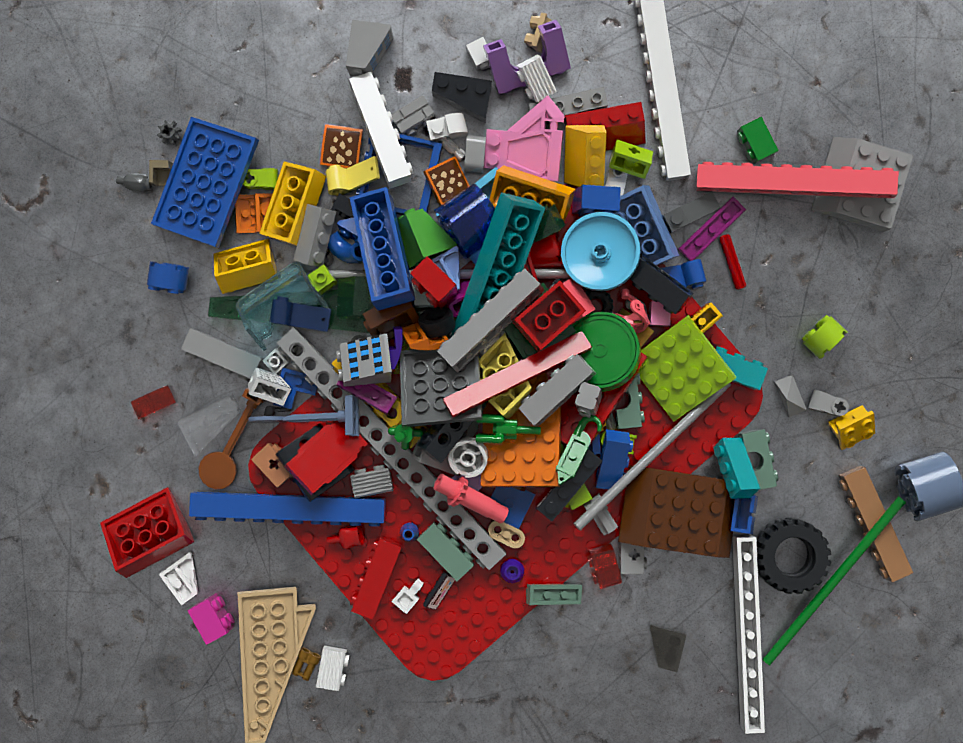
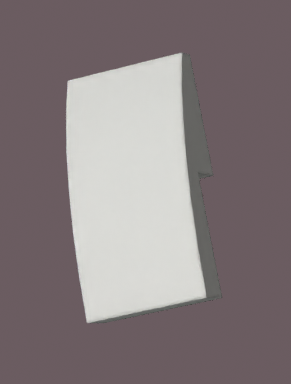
M300 345L294 348L296 356L303 352ZM275 348L262 361L274 374H277L293 360L289 356H283L278 348Z

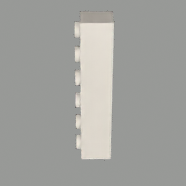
M368 72L349 78L351 91L389 189L411 182L413 169L410 162L407 163L405 160L407 154L404 146H400L398 142L400 140L398 130L392 127L393 118L391 112H387L385 109L387 103L384 95H380L378 91L380 85L377 77L373 78L372 73Z

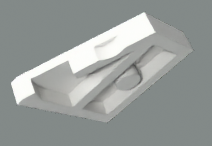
M191 552L159 574L181 606L199 593Z

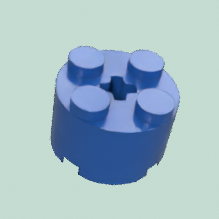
M150 261L147 279L148 289L160 291L166 288L168 293H184L187 287L189 267L170 263L159 264Z

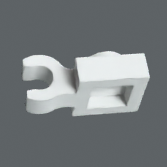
M417 579L410 589L404 586L392 600V603L407 614L419 600V597L415 594L424 583Z

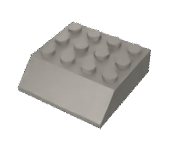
M833 137L825 166H832V169L850 166L854 170H861L862 167H872L873 170L893 168V171H899L898 193L895 199L815 196L812 211L883 232L892 229L913 155L858 138Z

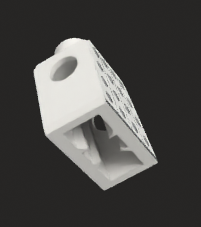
M255 368L248 383L249 395L282 406L291 391L290 386L281 376L259 368Z

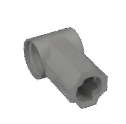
M599 494L583 504L586 511L601 497ZM607 505L593 518L603 535L611 533L618 527L608 512Z

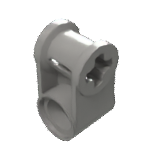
M814 390L808 408L833 416H842L848 412L849 405L844 399ZM835 404H839L841 410H837V408H835Z

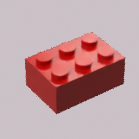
M428 256L410 273L412 277L410 281L413 287L420 294L424 292L427 301L434 308L438 306L442 309L458 293L457 285Z
M559 280L516 317L512 323L536 351L539 352L586 310Z

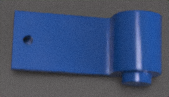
M701 259L661 268L685 287L698 289L704 287L703 284L706 283Z

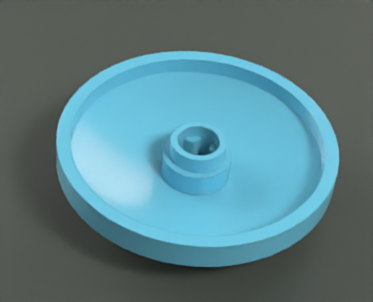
M595 212L578 219L566 232L561 246L562 263L568 275L580 286L594 291L611 290L625 283L635 272L641 253L640 242L634 228L622 217L608 212Z

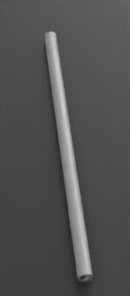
M731 383L694 407L573 523L575 527L581 531L731 386Z

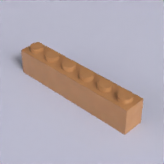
M858 466L840 474L839 484L849 497L847 502L851 509L855 510L856 522L860 527L862 526L865 532L863 537H865L884 514L885 509L866 468ZM889 522L871 544V554L881 567L879 572L883 579L893 583L912 574L913 571L891 522Z

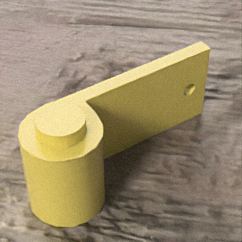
M377 156L366 159L347 169L340 165H331L326 170L328 193L333 196H338L339 193L343 195L380 179Z

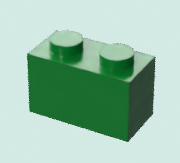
M762 116L741 126L737 130L738 140L741 144H744L746 156L753 164L779 151Z

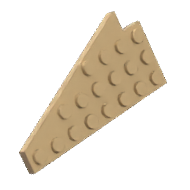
M296 587L237 592L245 743H265L316 609L315 604L297 605Z

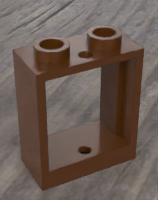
M411 301L379 311L374 307L363 313L366 319L363 323L371 336L387 334L388 341L394 339L393 327L401 326L403 328L412 324H419V316Z

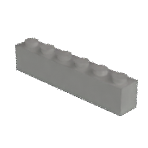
M524 268L521 272L514 275L509 284L501 287L498 294L493 299H489L478 313H474L464 326L459 327L449 340L444 341L437 352L458 373L544 292L543 287Z

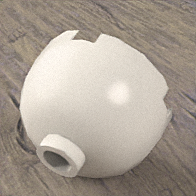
M461 438L449 453V465L456 474L464 475L466 478L476 477L484 471L487 465V448L483 443H476V438Z

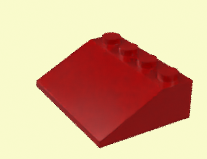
M168 487L100 522L114 569L125 578L194 543L190 528Z

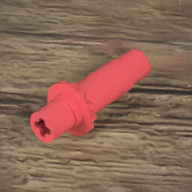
M440 474L434 483V490L445 495L448 505L452 507L461 504L498 523H503L508 515L509 509L469 487L468 480L464 477L453 480L444 474Z

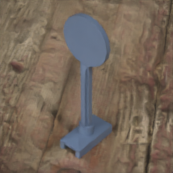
M346 395L345 410L338 411L337 413L294 414L286 417L257 416L249 417L248 422L284 423L288 421L297 423L338 421L345 422V435L359 436V399L353 395Z

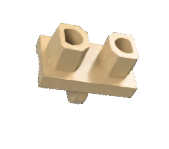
M542 12L540 16H531L529 26L536 29L535 34L527 33L524 39V43L534 48L538 53H542L543 49L538 26L552 21L547 17V13Z

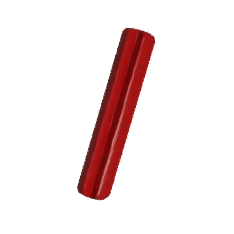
M729 234L723 235L719 239L735 288L737 290L745 288L746 282L731 236Z

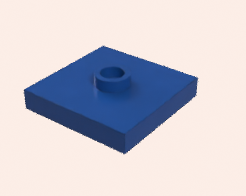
M496 487L491 498L509 509L504 522L519 529L535 494L528 490L520 491L513 487Z

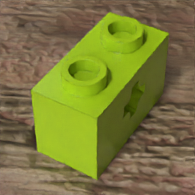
M616 140L610 156L609 168L645 179L652 164L653 151Z

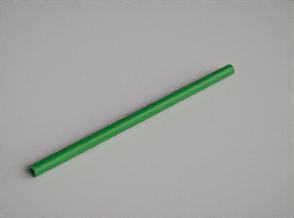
M898 496L765 655L762 660L770 666L904 506L906 502Z

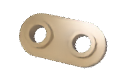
M492 521L489 524L488 533L491 538L512 548H519L524 544L525 536L522 530L505 522L498 523ZM496 526L501 527V531L499 533H496L494 531V528ZM517 534L519 539L513 541L511 539L512 535Z

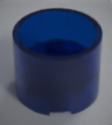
M472 184L434 210L436 214H439L437 219L443 230L456 242L460 254L466 259L481 250L495 211L494 206L484 192L476 184Z

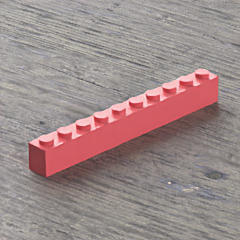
M702 162V164H698L697 191L895 199L898 193L899 171H893V168L873 170L872 167H862L861 170H854L850 166L832 169V166L812 168L813 166L801 165L800 168H795L789 164L773 167L772 164L753 166L751 163H742L741 166H736L730 162H724L722 165H714L713 162Z

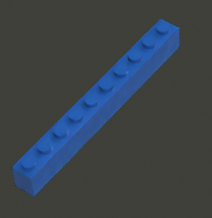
M190 493L189 516L195 517V520H207V517H214V521H226V518H234L236 522H244L245 518L253 519V522H265V519H272V523H284V520H292L293 524H303V521H311V524H323V521H330V525H342V522H350L351 526H361V523H369V526H380L381 523L385 522L386 498L318 496L309 502L305 495Z

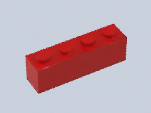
M382 536L379 541L375 540L371 550L374 551L372 559L368 558L364 569H367L365 577H360L357 585L360 588L358 595L354 594L350 605L353 606L352 612L373 620L403 546L402 544Z

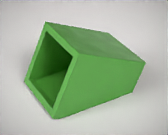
M415 208L409 209L404 212L403 216L397 218L406 259L410 268L418 266L427 256L432 260L457 246L456 242L423 208L415 210Z

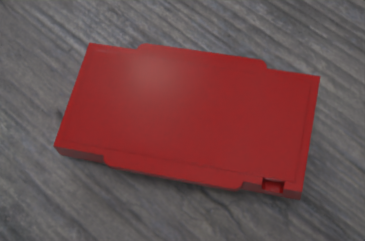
M335 421L331 425L323 427L299 448L298 454L285 467L310 495H313L325 483L329 484L346 469L368 443L360 434L359 436L345 435V422Z

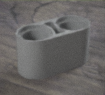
M467 135L465 172L483 173L486 137Z

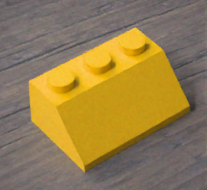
M604 125L565 126V183L578 187L581 185L604 186L606 130Z
M269 238L213 253L214 275L222 294L278 279L277 267Z

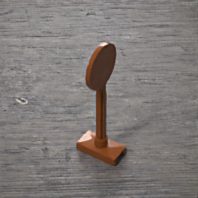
M248 388L245 389L242 395L248 399L247 406L223 452H211L200 461L198 468L199 476L202 482L210 488L224 489L235 480L237 469L230 455L254 409L267 401L249 395Z

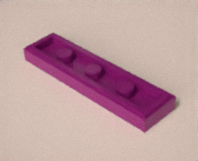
M734 196L731 197L677 250L688 261L695 260L746 209Z

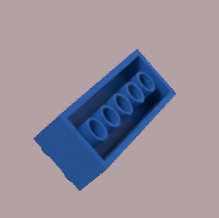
M384 187L350 197L371 302L379 311L416 300L413 285L410 281L411 277L394 201L388 188Z

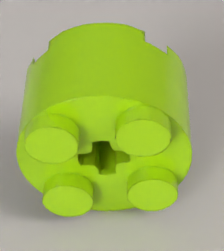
M826 315L815 324L817 329L807 332L802 337V340L804 341L803 344L821 359L827 351L833 349L842 340L848 331L832 316Z

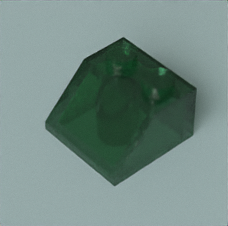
M365 276L338 278L336 317L365 318L363 313L375 307L371 302L367 278Z

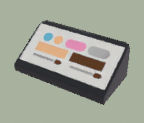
M446 570L443 571L424 600V607L436 610L455 582V579Z

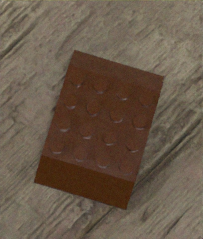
M629 465L628 471L633 467V465ZM645 468L626 486L618 542L648 548L730 558L733 537L731 524L735 499L730 498L724 479Z

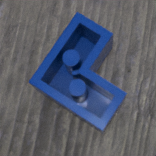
M581 185L576 188L574 193L572 214H578V217H583L595 212L613 214L620 211L621 187Z

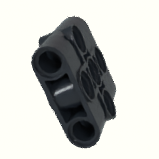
M321 423L275 454L285 469V465L298 454L299 443H306L323 428ZM350 464L329 484L325 483L313 495H310L288 470L287 472L291 481L297 484L308 501L311 502L352 473L354 468Z

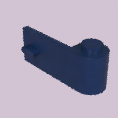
M277 296V300L273 299L269 323L328 332L332 309L289 302L287 297Z

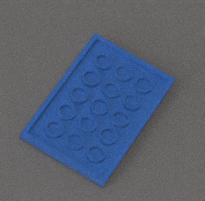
M191 117L151 224L219 248L259 139Z

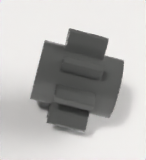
M165 120L162 126H158L160 133L157 136L163 138L162 142L164 144L170 141L171 144L175 145L177 139L181 140L179 132L182 129L176 128L177 123L175 121L169 124Z

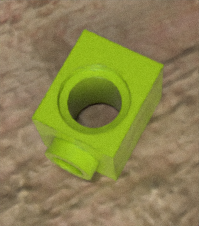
M324 264L308 275L321 294L338 284Z

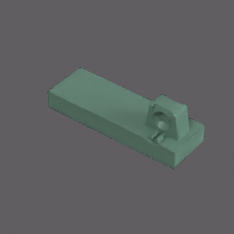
M527 584L526 604H581L582 585Z

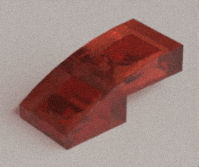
M167 385L130 403L139 420L176 402Z

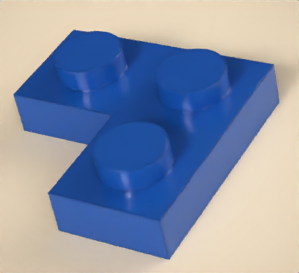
M282 368L280 376L290 386L291 391L283 406L273 403V405L292 410L297 391L316 396L318 387L315 384L311 385L304 378L306 376L305 373Z

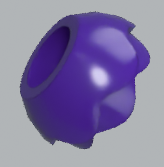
M516 559L505 561L501 565V577L508 583L520 581L524 576L523 564Z

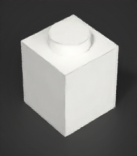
M484 37L466 45V51L476 71L489 68L483 45L487 44Z

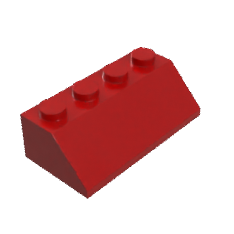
M642 102L565 115V126L604 125L606 130V151L613 150L616 140L636 146L646 144Z

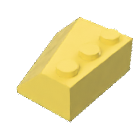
M505 333L479 359L480 380L519 362ZM529 381L488 401L505 418L509 419L522 405L521 401L529 395L532 387Z

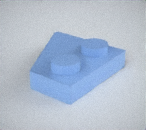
M455 246L435 257L432 261L457 285L458 291L460 290L459 249Z

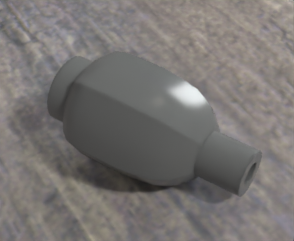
M130 173L125 177L117 176L116 178L117 184H123L125 188L132 191L145 192L146 190H151L153 186L149 183V178L145 174Z

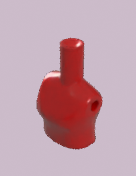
M361 526L339 528V535L327 537L328 545L340 543L343 549L362 546L364 544L363 530Z

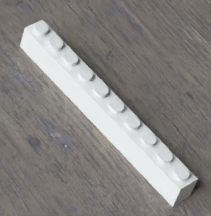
M634 0L635 8L638 7L639 11L637 24L638 27L641 26L642 33H640V43L644 45L645 52H643V62L647 64L648 68L645 75L647 83L650 82L651 88L648 91L650 102L653 101L654 109H651L652 119L656 120L657 126L654 128L655 138L659 139L660 145L657 147L658 157L662 158L663 164L660 165L661 176L665 177V181L685 179L691 175L664 0Z
M733 535L740 727L745 734L765 733L757 540L753 535Z

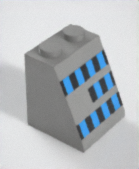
M352 20L346 68L350 76L355 77L374 71L393 40L391 25Z
M387 334L340 344V350H337L336 354L337 362H341L342 369H338L339 381H343L344 386L391 382L392 371Z

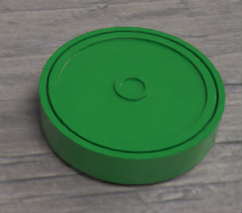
M594 312L587 314L572 324L576 330L574 334L582 331L592 346L591 350L580 355L597 373L587 382L588 384L598 386L601 392L619 388L632 378L640 363L641 347L635 330L624 318L609 312Z

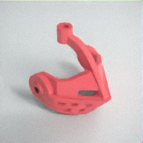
M622 289L621 298L631 302L630 309L633 313L626 316L618 313L615 314L624 318L633 327L636 334L641 333L650 325L644 304L630 295L629 289ZM642 320V323H634V321Z

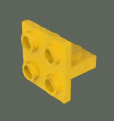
M863 405L845 415L828 422L830 429L839 440L840 449L851 448L856 443L864 439L867 440L875 434V415L873 411L867 412Z

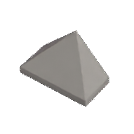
M793 375L774 382L788 417L807 410Z

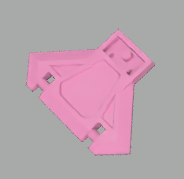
M549 95L507 131L487 129L484 168L494 169L497 167L499 169L504 165L550 181L559 180L563 131L557 129L558 122L564 123L565 115ZM546 121H550V129H546Z

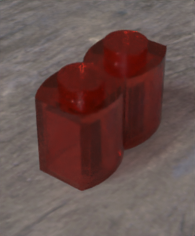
M612 544L589 549L590 555L587 556L589 566L594 567V573H591L594 584H598L599 588L602 589L622 583Z

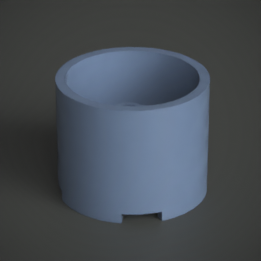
M942 451L895 467L894 474L898 475L899 478L898 485H896L899 496L906 502L904 507L907 512L911 511L913 513L915 521H921L963 507V480L956 464L946 452Z

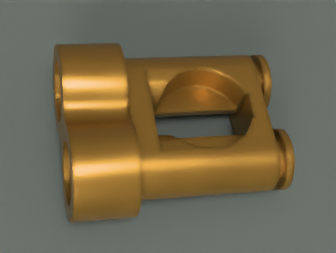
M301 647L292 674L295 676L299 675L303 680L309 681L315 665L319 664L321 656ZM307 663L308 665L304 673L301 672L303 664Z

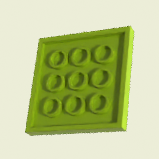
M689 315L641 349V353L646 355L648 359L638 372L640 379L673 422L736 379V375Z

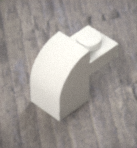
M462 113L447 114L445 117L426 121L431 141L448 137L452 140L468 135L465 118Z

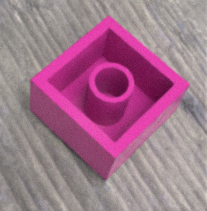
M217 593L187 610L206 645L227 634L234 627L233 623H235L233 616L227 613L224 608L225 602L223 598L218 596Z

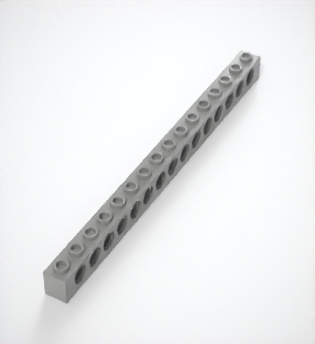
M293 327L277 342L280 346L278 350L283 356H289L293 360L291 364L298 371L302 370L306 374L304 378L311 385L315 384L319 388L317 392L324 399L328 398L332 402L331 407L336 412L345 410V396L351 394L341 389L343 394L339 399L333 396V390L338 387L336 384L339 381V375L300 331ZM298 345L303 349V353L300 356L294 354V348ZM311 359L316 362L314 370L307 368V362ZM324 373L329 376V382L325 385L320 382V376ZM359 399V419L361 416H367L369 419V424L366 427L361 426L359 423V434L365 441L368 440L372 445L370 447L377 456L381 454L384 457V464L390 470L394 468L399 473L396 475L403 484L407 482L412 487L410 489L412 494L416 498L420 496L425 501L423 505L430 512L434 511L438 515L436 519L441 525H447L451 529L449 533L456 540L460 539L464 543L463 548L469 554L473 553L477 557L476 562L483 569L486 567L490 570L506 555V551L490 537L489 533L461 504L455 507L449 505V508L445 511H441L438 508V503L440 501L447 502V497L436 490L435 495L432 497H428L425 494V488L429 486L434 488L437 478L423 463L411 458L413 452L409 448L407 450L401 448V442H397L394 435L388 434L389 428L386 426V423L379 419L369 405H366ZM374 430L382 432V439L380 441L373 439L372 433ZM387 444L395 446L396 451L393 455L386 453L385 447ZM401 458L408 460V468L402 469L399 467L398 462ZM415 472L422 475V481L419 483H415L411 478ZM459 515L462 518V522L459 525L453 524L451 522L452 516ZM467 529H472L475 532V536L472 539L464 536V532ZM481 543L486 544L488 551L485 553L479 552L477 549L478 545Z

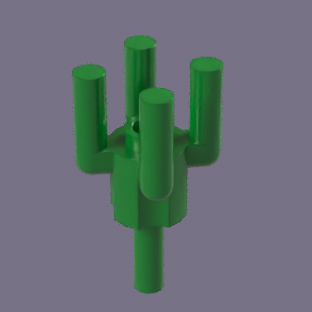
M482 414L483 420H476L477 423H493V434L478 433L476 435V443L501 444L505 439L517 440V434L541 435V427L518 426V420L506 419L503 415Z
M402 423L388 429V434L394 435L396 441L401 442L403 450L411 447V440L414 437H421L426 433L425 427H420L419 429L410 426L403 427Z

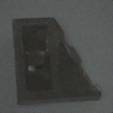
M650 624L658 667L678 672L687 634Z

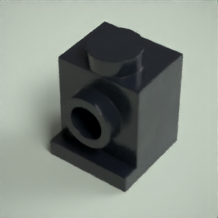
M339 193L331 210L336 211V214L340 212L338 215L344 219L354 218L350 199Z

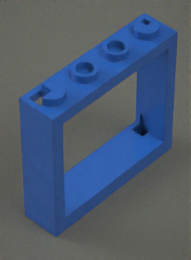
M399 134V143L432 151L429 168L439 164L443 148L442 143ZM370 138L368 140L370 150L369 152L366 151L364 160L376 156ZM426 179L419 209L423 208L428 213L432 189ZM370 183L357 189L356 195L367 193ZM395 207L397 215L403 216L404 212L407 211L406 209Z

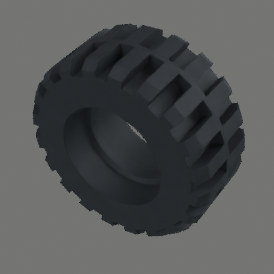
M785 518L784 520L777 519L773 524L768 523L764 531L760 530L758 533L760 537L757 541L758 575L767 584L787 594H792L793 592L803 594L804 590L809 592L814 589L813 585L819 586L822 583L820 578L827 576L828 571H826V567L831 566V560L828 559V556L831 555V549L827 548L829 543L822 536L823 533L819 529L799 519ZM788 538L800 539L807 548L805 564L794 573L782 572L775 562V553L778 546Z

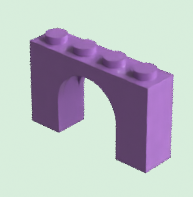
M553 20L539 25L538 29L543 45L541 58L549 75L562 74L566 70L571 69L560 24L557 20ZM502 39L483 45L494 86L499 94L508 93L512 89L526 86L525 82H521L517 75L518 67L510 64L507 49Z

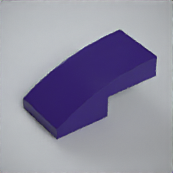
M401 326L393 327L395 346L389 347L391 370L395 369L401 353L403 337Z

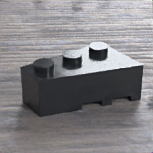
M435 72L432 96L486 123L492 81Z

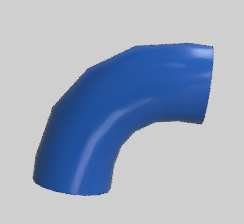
M339 231L330 235L327 248L339 260L349 264L363 261L358 242L354 244L348 243Z

